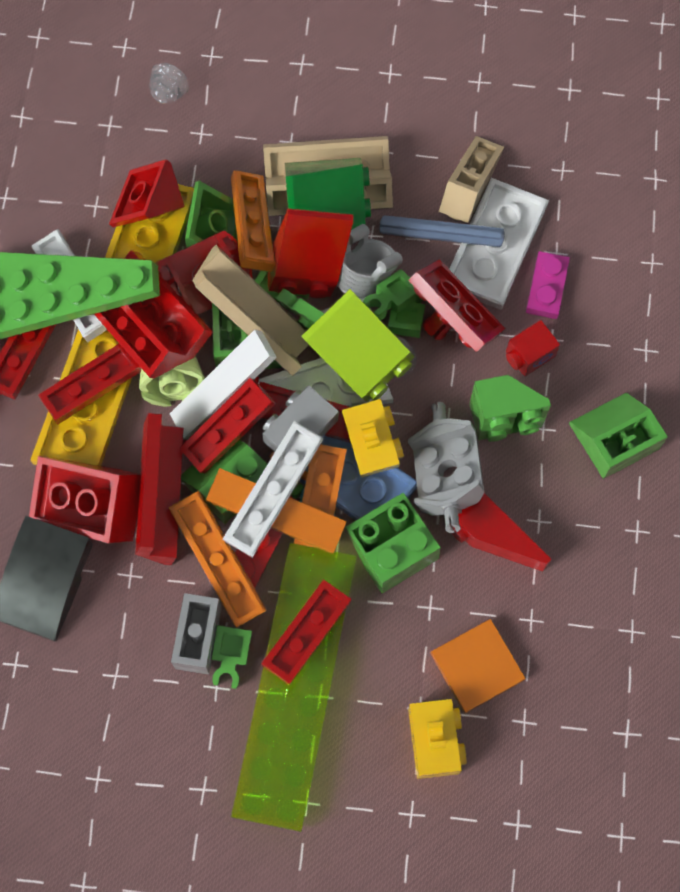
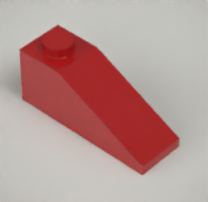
M485 493L478 503L462 509V513L458 514L461 529L456 532L454 527V533L451 534L461 543L466 541L473 548L542 572L552 559Z

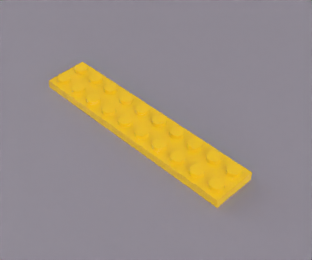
M178 184L185 207L150 219L116 227L105 258L124 259L130 250L139 252L146 260H152L155 263L158 260L175 254L189 218L194 188ZM78 329L60 380L113 348L119 342L108 330L87 342ZM132 378L58 425L48 411L30 459L32 464L37 465L38 456L101 466Z

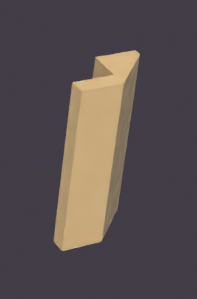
M388 136L263 144L269 216L285 215L288 210L285 163L361 158L363 167L369 168L370 186H364V199L370 198L371 209L393 207Z
M215 245L192 280L195 287L248 336L254 330L262 331L277 357L275 360L293 376L302 367L296 357L309 345L301 337L307 330L223 250Z

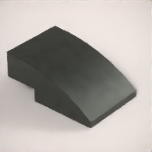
M25 515L0 583V622L56 642L82 581L80 575L93 546L91 540L83 535Z

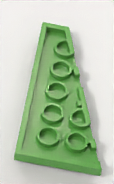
M0 252V339L160 296L158 265L152 260Z

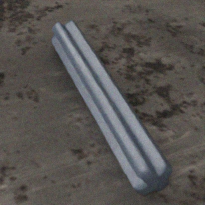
M386 215L382 216L380 220V233L386 235L501 247L504 242L505 233L502 228Z

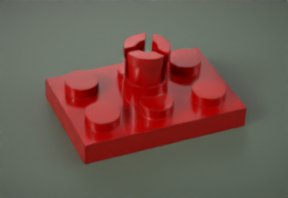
M440 259L420 269L408 280L414 286L415 293L421 299L428 301L436 309L423 322L425 331L431 337L434 335L436 340H442L454 328L459 334L461 342L468 348H473L475 352H478L506 329Z

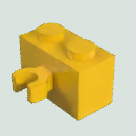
M381 399L343 409V417L361 478L400 467L398 459L403 458L404 454L399 438L392 439L389 426H393L395 423L390 406L383 407Z
M452 699L409 704L408 712L417 779L460 774L462 771L461 765H466L467 759L464 743L458 744L456 730L462 729L459 708H453Z

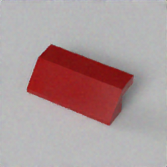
M130 250L124 258L146 260L139 252ZM160 274V296L94 314L149 378L153 379L193 359L213 333Z
M148 413L143 426L135 555L163 565H172L177 558L178 524L169 507L180 501L182 451L179 448L183 445L184 428L161 425L162 414Z

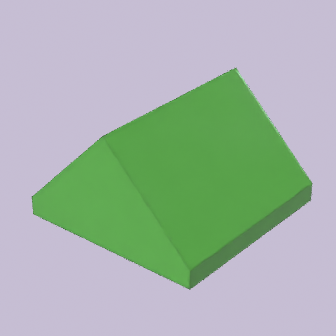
M201 181L195 182L185 236L186 247H190L224 230L237 240L233 199Z

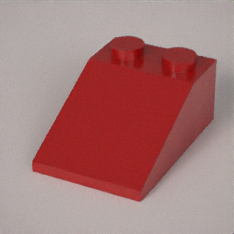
M288 209L273 243L275 266L272 272H267L268 291L280 293L284 288L293 295L309 294L313 298L331 297L339 281L353 225V215Z
M38 456L29 517L106 543L131 542L134 539L138 513L140 474L116 468Z

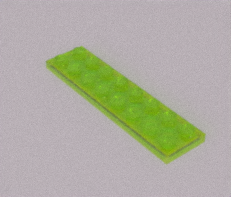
M290 543L266 656L323 579L349 597L357 556L335 551L331 554L319 548ZM346 610L291 686L263 667L231 818L302 832Z

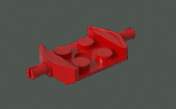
M225 230L155 262L158 265V273L197 315L212 309V302L195 287L192 281L211 249L217 245L240 266L238 241ZM241 267L253 279L252 269Z

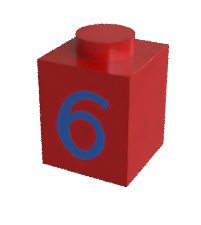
M539 320L509 340L506 358L511 367L515 370L519 369L525 377L555 358L560 344L542 320Z

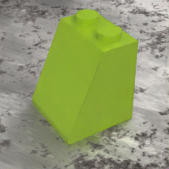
M351 289L301 336L367 403L371 399L373 401L379 399L388 389L386 384L395 376L398 378L403 376L411 368L412 363L410 361L414 358V355Z

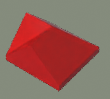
M165 159L129 171L109 222L110 226L114 228L150 219L185 207L170 161Z

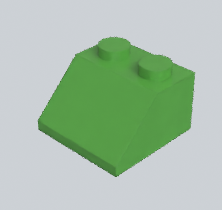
M239 440L205 474L200 473L192 464L181 475V482L193 493L200 491L206 501L219 468L257 483L268 464L250 446ZM207 502L211 511L224 524L236 515L231 511Z

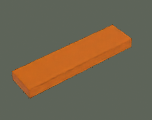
M234 170L231 176L240 267L272 272L275 260L264 176Z
M219 468L206 501L238 514L256 483ZM289 497L271 529L333 554L347 521Z
M197 491L169 507L235 627L237 628L267 611L229 543L223 541L225 534L202 493Z

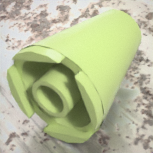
M195 356L193 359L154 379L149 378L141 369L139 389L145 401L153 405L167 407L171 406V401H183L205 377Z

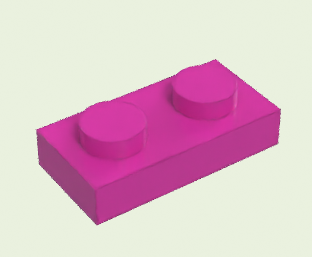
M538 251L526 313L552 319L558 318L570 257Z

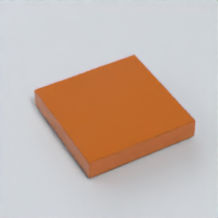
M491 619L430 652L464 714L526 679Z

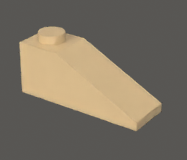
M475 136L448 180L439 212L448 215L454 220L469 222L502 155L503 146Z

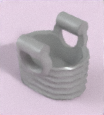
M365 224L351 230L337 283L343 293L351 289L358 298H364L375 293L376 286L390 277L391 273L403 261L401 254L395 252L383 241L368 239L370 230ZM359 241L355 249L351 251V245Z

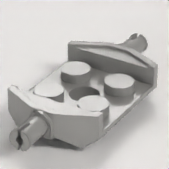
M437 402V405L434 403L431 406L433 422L408 439V444L414 453L418 498H414V503L421 512L432 516L444 515L446 531L454 533V527L456 532L461 529L458 514L462 513V509L480 501L484 494V485L475 427L469 420L447 419L445 403ZM457 467L451 476L443 477L444 472L448 468Z

